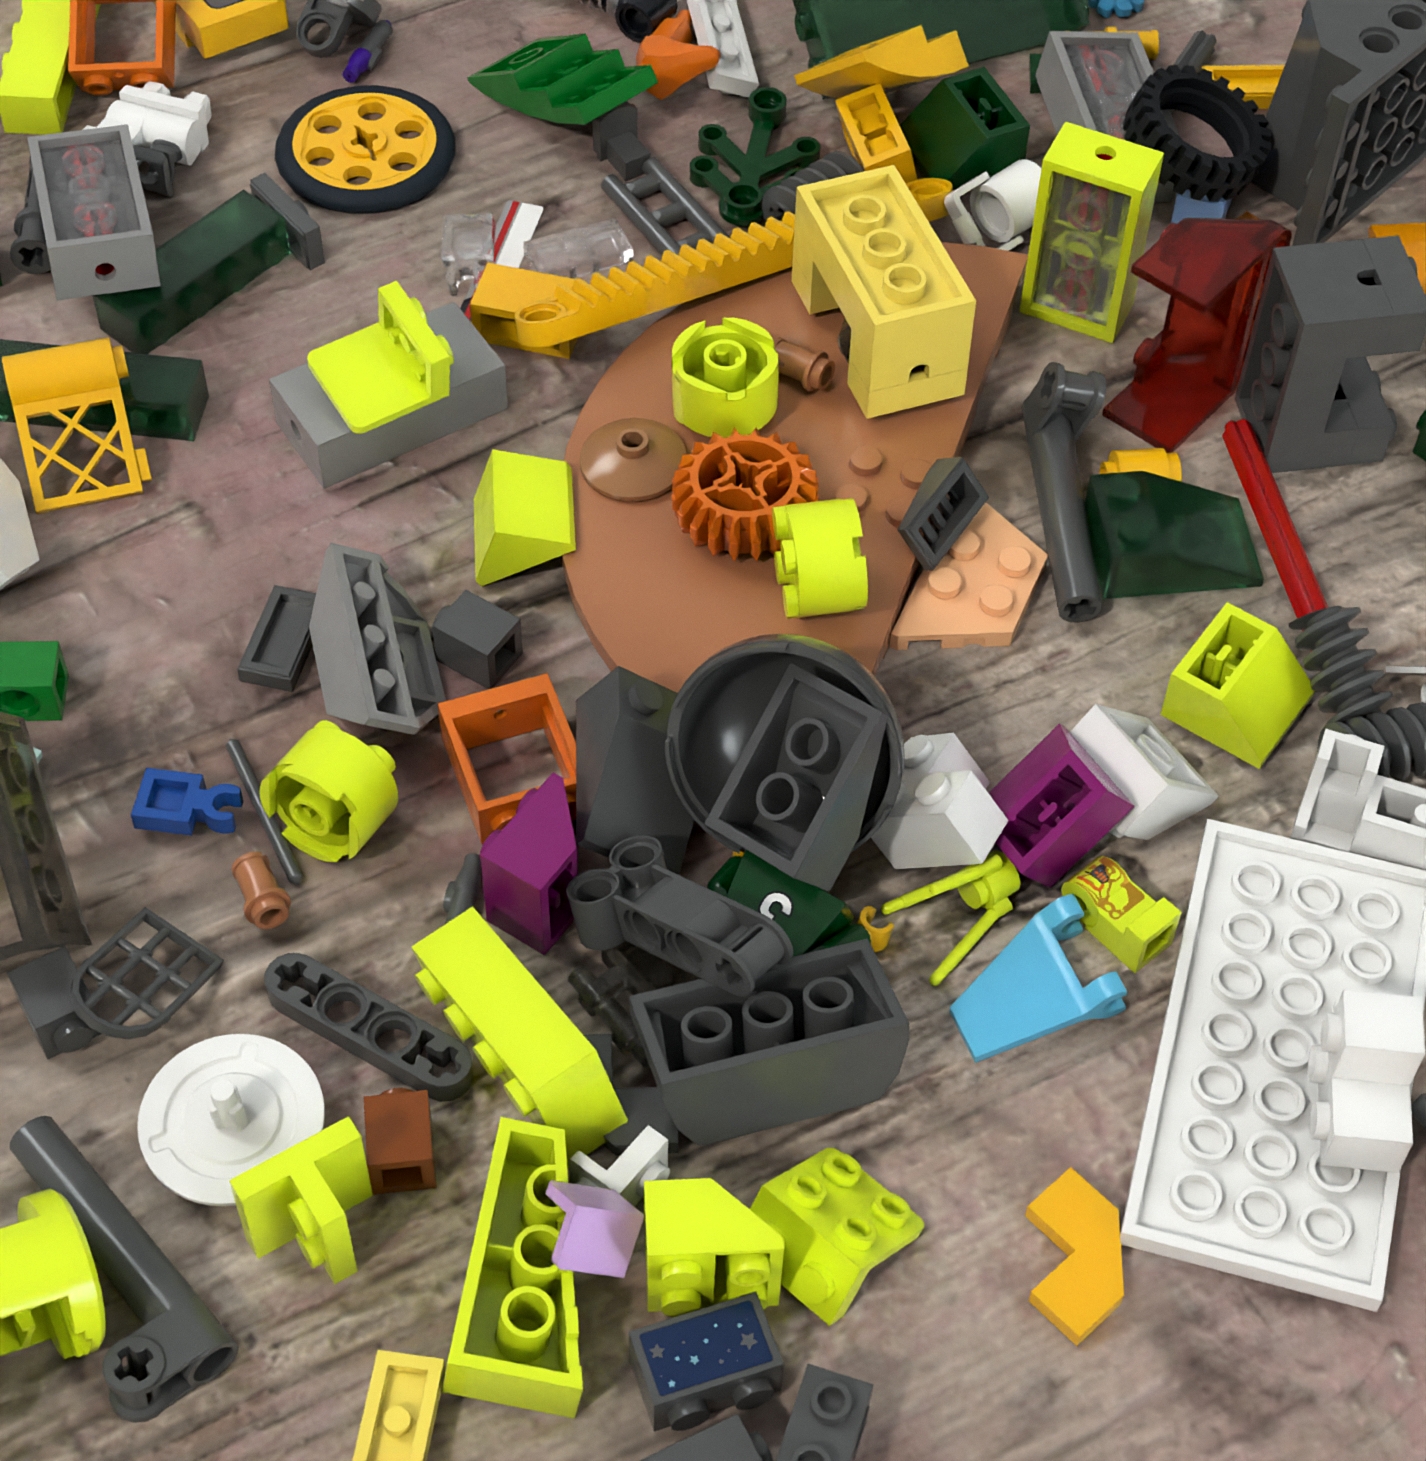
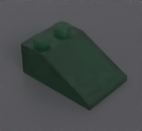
M1146 471L1090 475L1085 506L1096 573L1103 599L1262 586L1264 578L1239 498Z

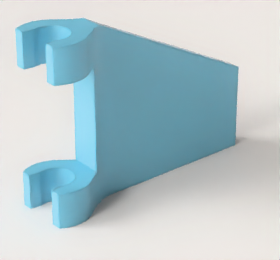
M1074 894L1065 895L1054 900L1035 914L1028 924L950 1006V1014L975 1063L1075 1023L1089 1019L1113 1017L1126 1010L1121 997L1127 995V990L1117 972L1104 974L1083 988L1058 941L1071 939L1083 932V927L1078 919L1084 917V912Z

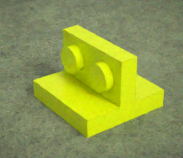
M349 1116L229 1180L246 1240L257 1259L296 1238L309 1265L314 1269L323 1264L334 1284L358 1272L344 1212L372 1197L373 1193L362 1137Z

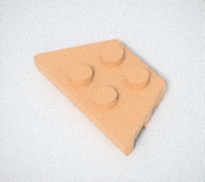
M985 502L934 570L925 571L923 568L891 633L889 647L895 650H907L908 641L940 640L941 648H963L969 644H979L983 647L1010 646L1046 569L1048 554Z

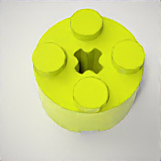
M722 318L723 325L706 327L705 321L691 325L678 336L672 347V398L676 421L684 424L696 433L712 437L713 432L723 438L730 437L734 427L740 435H749L756 427L758 430L764 427L772 419L778 406L779 359L778 353L774 348V340L769 332L751 321L740 318Z
M840 498L772 507L776 540H781V551L774 552L778 585L789 584L782 587L786 618H800L864 609L868 601L866 555L861 556L858 537H863L854 499Z
M321 720L300 738L262 780L259 789L261 804L269 819L275 812L287 825L281 834L304 853L325 862H338L343 855H349V859H351L361 850L397 807L398 789L392 775L396 768L395 761L382 747L377 745L367 746L356 737L342 731L334 723Z

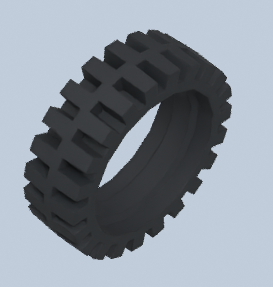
M1170 65L1166 70L1160 68L1146 79L1131 102L1123 121V130H1126L1124 139L1164 152L1158 181L1163 186L1169 180L1174 183V192L1183 195L1188 189L1190 190L1191 199L1200 201L1205 195L1209 202H1218L1221 197L1225 201L1233 199L1236 194H1241L1256 176L1267 159L1272 143L1269 142L1272 137L1271 131L1265 128L1268 122L1264 114H1255L1259 107L1253 100L1247 102L1242 100L1246 94L1239 87L1233 91L1228 88L1229 80L1220 76L1218 81L1212 79V72L1202 69L1197 75L1194 66L1185 65L1182 70L1177 65ZM1174 109L1194 115L1209 124L1225 139L1233 157H1219L1208 154L1186 143L1169 127L1160 110Z

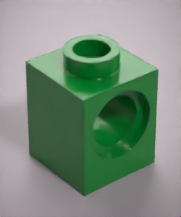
M59 641L0 642V721H62L69 674Z

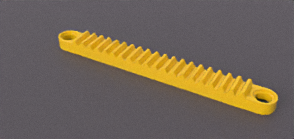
M923 178L906 183L928 222L949 215L944 199L953 191L950 181L941 178ZM789 211L784 212L782 221L772 216L768 217L765 227L756 222L750 223L748 232L738 227L734 228L731 238L718 233L713 244L704 238L699 239L696 250L687 244L681 245L679 255L670 250H665L661 261L652 255L646 256L643 267L634 261L628 262L626 272L617 267H611L608 278L598 272L593 273L590 284L577 278L574 280L572 290L563 284H558L552 297L527 304L515 312L517 339L520 344L527 347L537 348L556 345L790 268L793 263L795 214Z

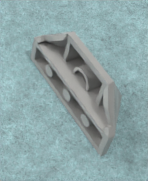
M330 543L325 551L309 624L327 715L362 725L415 735L439 716L437 703L446 701L427 620L405 589L387 573L389 567L380 554Z

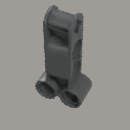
M646 835L633 836L622 840L610 852V868L584 871L575 876L566 888L579 939L586 948L607 950L628 941L739 997L749 996L755 988V981L775 964H786L793 956V947L789 937L774 920L668 870L661 843L654 837Z

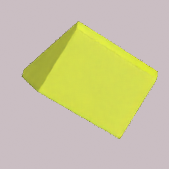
M492 449L474 497L475 581L481 587L576 550L572 468L566 461Z

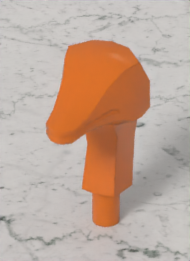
M686 9L679 11L675 18L664 19L650 36H646L643 39L636 54V66H652L658 83L646 89V91L660 100L672 94L681 85L697 75L716 67L721 58V53L713 46L689 44L692 41L691 27L693 23L690 11Z

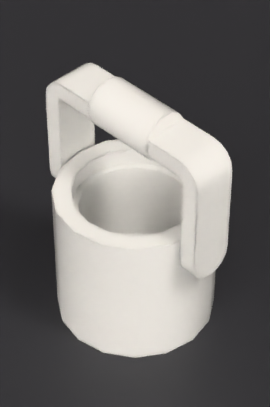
M1018 160L992 177H989L986 171L949 193L944 199V204L962 242L968 245L986 246L975 224L976 222L981 231L990 239L1003 243L996 249L1009 251L1022 243L1024 240L1021 233L1033 226L1042 168L1030 160ZM971 189L973 190L969 200L975 222L960 199V196Z

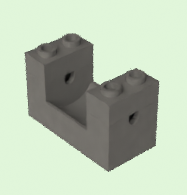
M1399 235L1273 248L1234 398L1241 418L1251 423L1272 473L1381 462L1384 460L1390 439H1393L1396 435L1397 421L1393 409L1387 408L1381 394L1379 375L1376 371L1371 370L1366 356L1420 351L1426 334V295L1417 278L1415 260L1412 257H1408Z

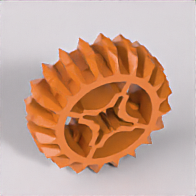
M734 427L730 437L723 438L713 432L709 445L695 442L691 454L682 455L679 470L675 471L672 479V509L675 511V517L678 518V524L681 527L682 533L690 534L695 547L708 544L712 556L717 555L723 550L729 551L733 561L737 559L740 553H750L757 562L761 551L768 550L774 554L775 551L781 550V540H776L774 534L772 507L819 501V480L816 477V471L812 470L809 455L799 454L796 442L782 444L778 432L767 438L761 437L757 427L751 435H740Z

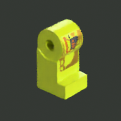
M1105 856L1097 857L1064 882L1061 887L1062 896L1074 894L1084 912V917L1078 919L1085 925L1084 928L1134 974L1172 945L1182 912L1164 897L1158 902L1152 899L1133 883L1125 870L1111 858Z

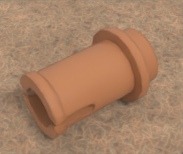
M780 337L774 340V348L778 353L779 373L802 382L803 388L810 392L815 389L822 391L827 388L834 375L835 363L829 360L826 352L820 350L813 353L786 342L785 339Z
M256 851L243 854L237 858L232 864L231 870L246 901L243 907L246 919L260 929H271L281 925L289 916L291 900L289 894L284 889L279 888L267 855L263 856L261 852Z

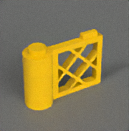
M110 337L2 357L6 383L14 410L37 514L144 493L142 482L152 481L145 448L134 450L119 382L120 378L129 377L122 345L112 347ZM113 403L117 422L105 440L79 424L90 407ZM78 409L72 419L61 413ZM52 415L66 424L67 427L52 449L49 450L32 439L28 423L29 418ZM74 430L100 446L84 471L58 456ZM118 434H120L123 452L111 445ZM34 449L46 456L39 468ZM106 451L126 463L130 483L107 487L90 475ZM53 461L79 477L67 495L45 499L41 479ZM85 482L89 483L90 485L96 488L94 490L79 492L85 484Z

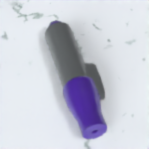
M377 21L361 45L354 50L347 67L342 72V76L346 81L350 83L355 82L359 75L367 69L373 70L378 64L383 53L381 48L393 32L390 21Z

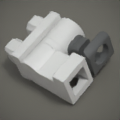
M153 81L147 82L142 88L125 85L119 92L120 100H115L110 105L104 120L97 127L86 125L83 130L128 124L137 166L139 167L143 161L148 162L150 165L146 175L142 174L138 169L143 190L170 197L174 196L173 181L176 174L174 163L192 165L199 152H203L209 144L207 124L212 117L210 99L205 94L193 91L184 99L170 96V90L164 84Z

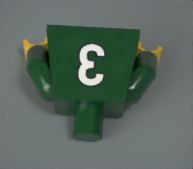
M741 850L739 854L733 851V857H730L707 884L708 889L774 920L789 937L793 947V956L867 938L874 952H879L887 946L894 928L892 922L884 928L871 926L870 924L873 922L876 909L872 906L864 907L857 924H851L854 916L845 902L821 888L789 876L748 850Z

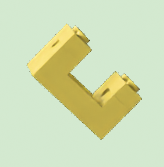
M895 165L797 186L792 283L809 314L840 308L851 328L847 384L866 419L964 395L976 299Z

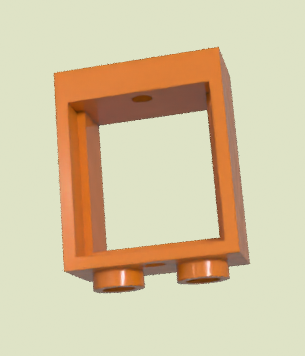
M70 0L68 72L81 91H86L93 95H108L113 90H122L125 85L142 88L149 81L164 84L166 88H174L176 0ZM156 1L155 61L94 64L96 4Z
M548 673L437 703L441 738L481 844H484L487 837L494 830H503L516 815L520 801L530 789L486 801L467 749L543 728L564 780L571 821L576 820V741Z

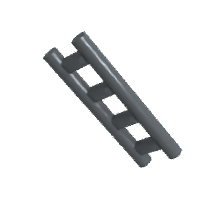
M650 157L643 163L642 171L645 173V176L623 184L616 175L611 174L606 176L601 183V188L662 255L665 250H670L679 255L681 245L684 244L696 250L698 241L702 238L713 244L718 233L731 238L656 157ZM661 191L671 201V204L650 213L641 204L639 199ZM687 219L698 231L686 238L675 241L664 228Z

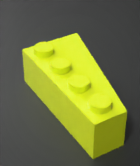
M473 906L411 946L422 967V970L414 975L419 986L434 1006L441 1001L444 1002L447 1008L443 1010V1013L453 1030L463 1042L471 1038L475 1044L472 1048L477 1058L493 1079L497 1076L500 1077L504 1083L503 1087L520 1114L523 1117L528 1115L535 1124L565 1129L567 1168H569V1159L577 1151L588 1155L605 1143L604 1135L628 1122L596 1049Z
M500 1117L447 1361L442 1393L575 1419L583 1392L582 1367L579 1364L578 1310L575 1307L573 1271L561 1270L551 1260L566 1212L545 1194L550 1180L568 1183L565 1129Z

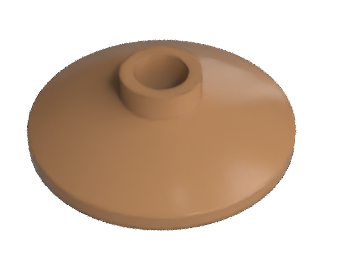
M628 418L605 424L587 438L580 452V468L588 485L603 496L619 501L638 502L659 497L670 491L675 471L679 470L681 457L687 453L681 438L666 425L649 419Z

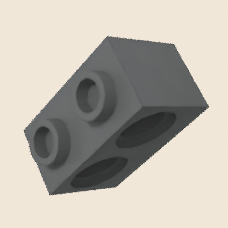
M807 1364L776 1461H854L868 1418L874 1384Z

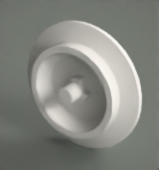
M252 1034L222 1035L203 1040L188 1047L173 1057L156 1074L146 1090L140 1106L137 1127L138 1139L147 1165L166 1188L187 1200L199 1204L236 1206L229 1180L322 1131L325 1122V1105L316 1075L307 1062L294 1050L276 1040Z

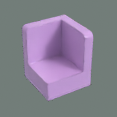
M550 1180L545 1194L566 1212L551 1258L552 1262L561 1270L624 1278L645 1215L615 1190Z

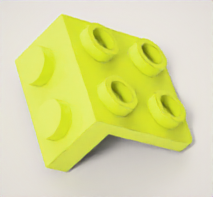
M397 281L378 288V323L314 349L307 356L308 368L350 430L357 434L368 432L450 395V365L454 363L452 350L447 340L440 334L435 336L428 326L426 314L420 302L415 297L409 299Z
M825 1148L763 1184L750 1207L752 1212L783 1236L784 1255L781 1285L829 1326L844 1317L869 1270L917 1239L924 1228L923 1220L910 1209L904 1199L889 1192L862 1170L860 1164L853 1157L835 1148Z

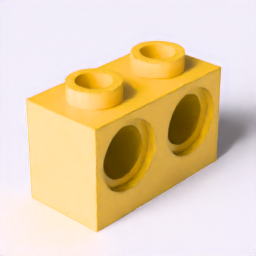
M880 83L835 100L847 145L853 158L862 166L864 171L895 165L905 183L918 180L911 149Z

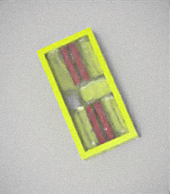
M1065 121L1042 162L1019 312L1113 344L1134 303L1164 152Z

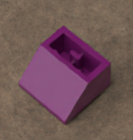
M1060 723L989 792L992 799L1009 820L995 843L1022 875L1050 888L1135 807Z
M554 772L539 789L532 788L524 795L518 805L516 815L503 830L496 829L487 837L479 855L482 868L486 920L544 956L574 921L566 888L568 883L578 875L577 847L563 777Z

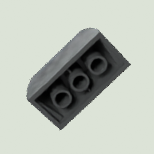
M868 938L793 956L786 964H775L755 981V988L747 997L733 995L703 979L629 996L630 1015L662 1100L677 1130L697 1145H708L873 1103L881 1099L899 1074L909 1043V1021Z

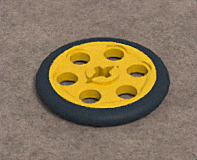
M379 85L352 86L332 90L311 99L296 109L284 122L275 143V161L279 173L295 193L308 202L328 210L352 214L379 213L398 209L421 199L434 190L448 174L456 154V138L450 123L435 105L411 92ZM369 113H379L383 115L382 118L377 120H365L361 118ZM325 126L339 128L338 131L330 134H323L317 131ZM407 131L421 133L420 136L412 139L399 137L401 133ZM358 137L360 138L362 145H359ZM369 150H372L373 160L370 156ZM316 158L332 160L329 164L323 166L309 164ZM400 163L414 165L412 169L407 171L392 169L393 166ZM362 176L370 179L367 183L361 185L347 183L353 177Z

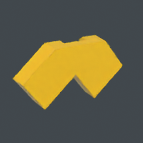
M1070 1167L1032 1201L1026 1209L1025 1217L1068 1255L1058 1267L1031 1291L1028 1301L1071 1342L1078 1346L1121 1305L1124 1297L1119 1210Z

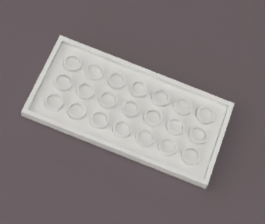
M1207 819L1120 1230L1121 1245L1377 1312L1383 1301L1401 1168L1398 1173L1321 1165L1320 1140L1311 1139L1309 1129L1311 1107L1313 1102L1319 1101L1318 1084L1310 1083L1308 1080V1059L1311 1046L1321 1044L1323 1017L1325 1013H1334L1343 989L1422 997V1008L1424 1010L1426 995V870ZM1414 1078L1410 1084V1095H1412Z

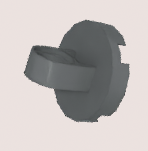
M308 0L297 23V39L302 47L313 57H329L340 47L350 23L365 27L375 26L382 11L381 4L377 0ZM317 23L328 24L331 29L329 39L321 45L310 44L307 37L310 28Z

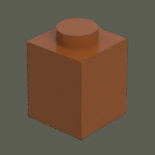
M392 1088L382 1092L380 1095L363 1096L367 1168L373 1195L437 1188L432 1116L428 1090L413 1091L407 1088Z

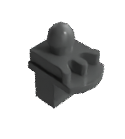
M625 101L592 120L591 123L593 125V150L597 153V158L600 161L607 159L623 179L628 181L645 174L642 171V165L651 157V153L639 141L637 136V107Z

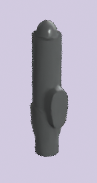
M467 854L456 880L448 884L443 901L444 911L448 913L445 924L472 906H475L481 889L482 868L478 854Z

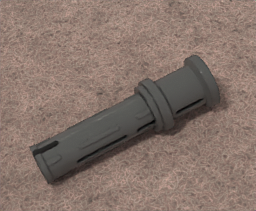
M30 156L24 209L17 214L14 220V231L17 239L11 245L10 259L21 271L30 274H41L49 271L51 267Z

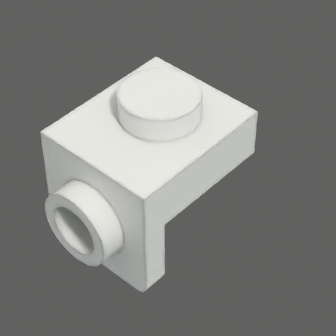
M648 1125L608 1170H605L581 1151H577L569 1159L570 1183L615 1190L635 1207L644 1198V1181L667 1180L669 1177L668 1139Z

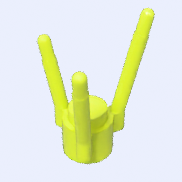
M993 850L989 852L983 864L968 865L952 875L882 904L881 912L887 915L945 891L958 888L962 899L971 908L978 909L983 907L987 909L984 915L929 977L931 985H939L993 923L1013 910L1012 903L1008 897L1019 890L1020 877L1016 867L1004 853Z

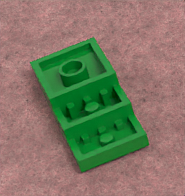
M586 33L538 38L467 77L469 83L483 94L500 104L528 116L556 123L582 125L589 123L658 83L651 65L625 67L618 49L593 51Z

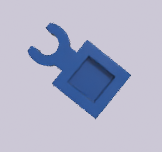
M146 768L131 812V818L135 829L192 836L195 823L202 822L206 823L211 830L217 833L227 834L235 832L236 823L234 815L231 812H221L218 810L224 806L242 807L244 801L241 788L236 785L219 784L207 790L202 774Z

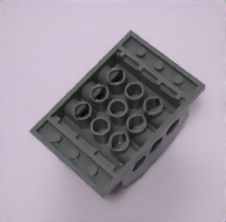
M1307 0L1301 15V24L1265 117L1268 122L1265 128L1270 129L1272 136L1269 141L1272 143L1271 151L1251 181L1253 184L1298 210L1294 219V225L1297 226L1292 246L1325 243L1426 158V0Z

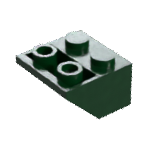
M982 67L942 79L900 124V128L911 149L913 161L926 178H941L950 181L954 191L986 171L989 177H992L1014 162L1025 159L1030 124L988 70Z

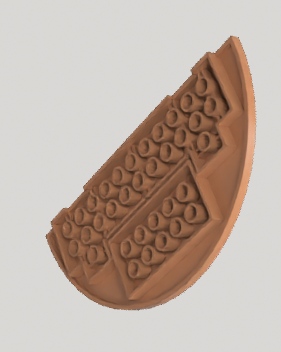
M941 242L976 299L965 393L961 396L866 419L847 384L851 328L840 308L814 314L808 313L792 283V267L684 302L654 322L634 340L597 383L578 416L564 456V461L572 468L576 550L561 556L563 572L574 608L594 648L610 671L620 666L678 693L690 675L710 656L723 648L741 640L760 635L792 634L827 642L847 652L876 676L881 660L885 658L891 633L903 610L920 564L898 532V528L925 475L935 461L942 458L960 457L976 414L977 403L994 358H997L1008 329L1013 304L1025 275L1028 255L986 246ZM722 318L748 320L769 332L773 340L780 337L785 339L786 342L813 353L820 350L828 354L829 360L835 363L833 378L827 388L822 391L818 389L811 392L803 388L802 382L779 373L778 406L772 419L758 431L761 437L765 438L778 432L782 444L796 442L799 454L809 455L812 470L816 471V477L819 480V501L840 498L854 499L863 537H858L861 556L866 555L868 601L864 609L787 619L783 604L782 587L789 584L778 585L774 554L768 550L761 551L757 562L750 553H740L735 561H733L729 551L725 550L712 556L708 544L695 547L690 534L682 533L681 527L678 524V518L675 517V511L672 509V489L650 500L627 502L603 496L585 481L580 468V452L583 444L598 428L616 420L642 418L664 424L678 434L685 445L687 454H691L695 442L709 445L711 437L696 433L684 424L676 421L674 417L672 347L678 336L691 325L705 321L706 327L723 325ZM928 517L927 520L929 521L931 526L934 527L933 521L930 517ZM920 528L918 531L925 539V541L928 543L927 537Z

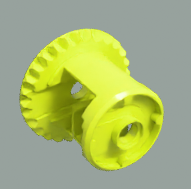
M46 1189L21 1197L17 1210L18 1223L0 1228V1357L48 1340H52L57 1351L64 1359L94 1353L99 1350L105 1337V1309L97 1270L82 1226L68 1200L53 1189Z

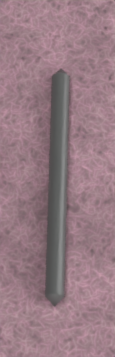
M229 739L226 744L227 751L290 883L299 885L303 878L301 870L285 837L281 834L282 830L274 814L269 819L263 809L259 794L260 784L239 740Z

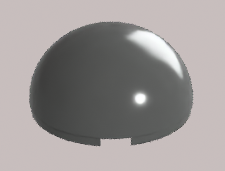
M760 635L741 640L710 656L690 675L678 692L669 716L667 739L665 740L666 762L672 784L682 804L692 818L709 835L738 854L741 850L746 851L745 848L704 823L789 664L793 663L888 715L859 838L852 851L868 841L884 823L896 802L905 763L904 740L898 715L886 690L876 677L861 662L847 652L827 642L801 635Z

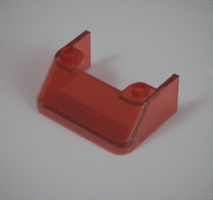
M1184 218L1178 224H1169L1161 234L1158 242L1134 262L1131 268V273L1170 295L1163 330L1153 339L1148 337L1140 344L1133 357V364L1136 365L1133 381L1103 408L1102 416L1152 446L1164 448L1166 453H1173L1237 391L1273 248L1290 246L1292 231L1273 220Z

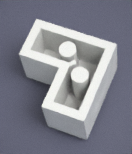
M954 733L911 737L904 743V774L896 802L884 823L871 836L872 840L895 869L983 864L1009 821L986 790L990 783Z
M1343 989L1334 1013H1325L1321 1027V1044L1311 1046L1308 1059V1080L1310 1083L1318 1084L1319 1101H1314L1312 1104L1309 1129L1311 1139L1320 1140L1321 1165L1393 1173L1399 1172L1413 1145L1410 1084L1425 1055L1422 997Z

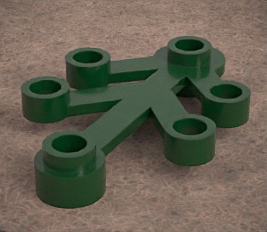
M758 88L749 96L748 116L754 125L746 155L727 137L725 128L720 125L707 124L701 127L698 132V148L705 155L697 156L691 160L690 181L697 187H710L720 197L719 213L721 217L728 223L736 226L745 227L750 226V223L760 222L764 218L762 199L767 189L779 185L782 180L794 176L802 168H808L811 163L820 160L821 145L812 137L797 138L791 146L766 157L772 131L777 129L786 117V96L776 88ZM718 155L740 177L739 182L733 183L718 170L717 160L711 156ZM793 165L799 167L786 172L781 180L761 188L758 187L761 180Z

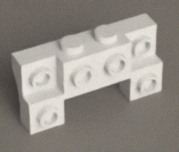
M1325 729L1290 838L1426 870V789L1377 775L1384 750L1383 745L1366 741L1356 735Z

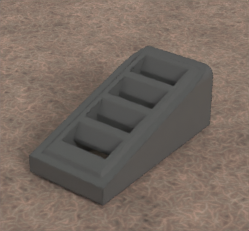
M963 457L942 458L935 461L925 475L898 528V532L925 571L934 570L989 498ZM938 505H939V507L941 508V510L943 511V514H942V515H941V513L939 512V510L937 509V506H938ZM928 517H930L933 523L935 524V530L927 520ZM920 528L929 540L928 544L918 531Z

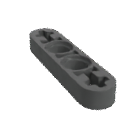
M287 953L277 957L269 964L265 971L264 979L266 991L271 1005L281 1014L416 1091L428 1090V1096L431 1099L440 1102L453 1101L462 1097L470 1089L473 1082L472 1056L468 1047L458 1039L307 955ZM300 977L304 978L306 990L293 985L287 992L284 991L282 984L284 980L294 983ZM310 994L316 997L313 1007ZM340 1001L353 1002L361 1009L358 1016L347 1023L333 1022L326 1017V1014L332 1005ZM391 1029L403 1030L411 1036L409 1044L397 1052L384 1051L377 1046L376 1042L379 1036ZM424 1046L426 1047L427 1059L421 1056ZM450 1061L455 1062V1075L445 1071L439 1078L434 1076L432 1063L439 1067H445Z

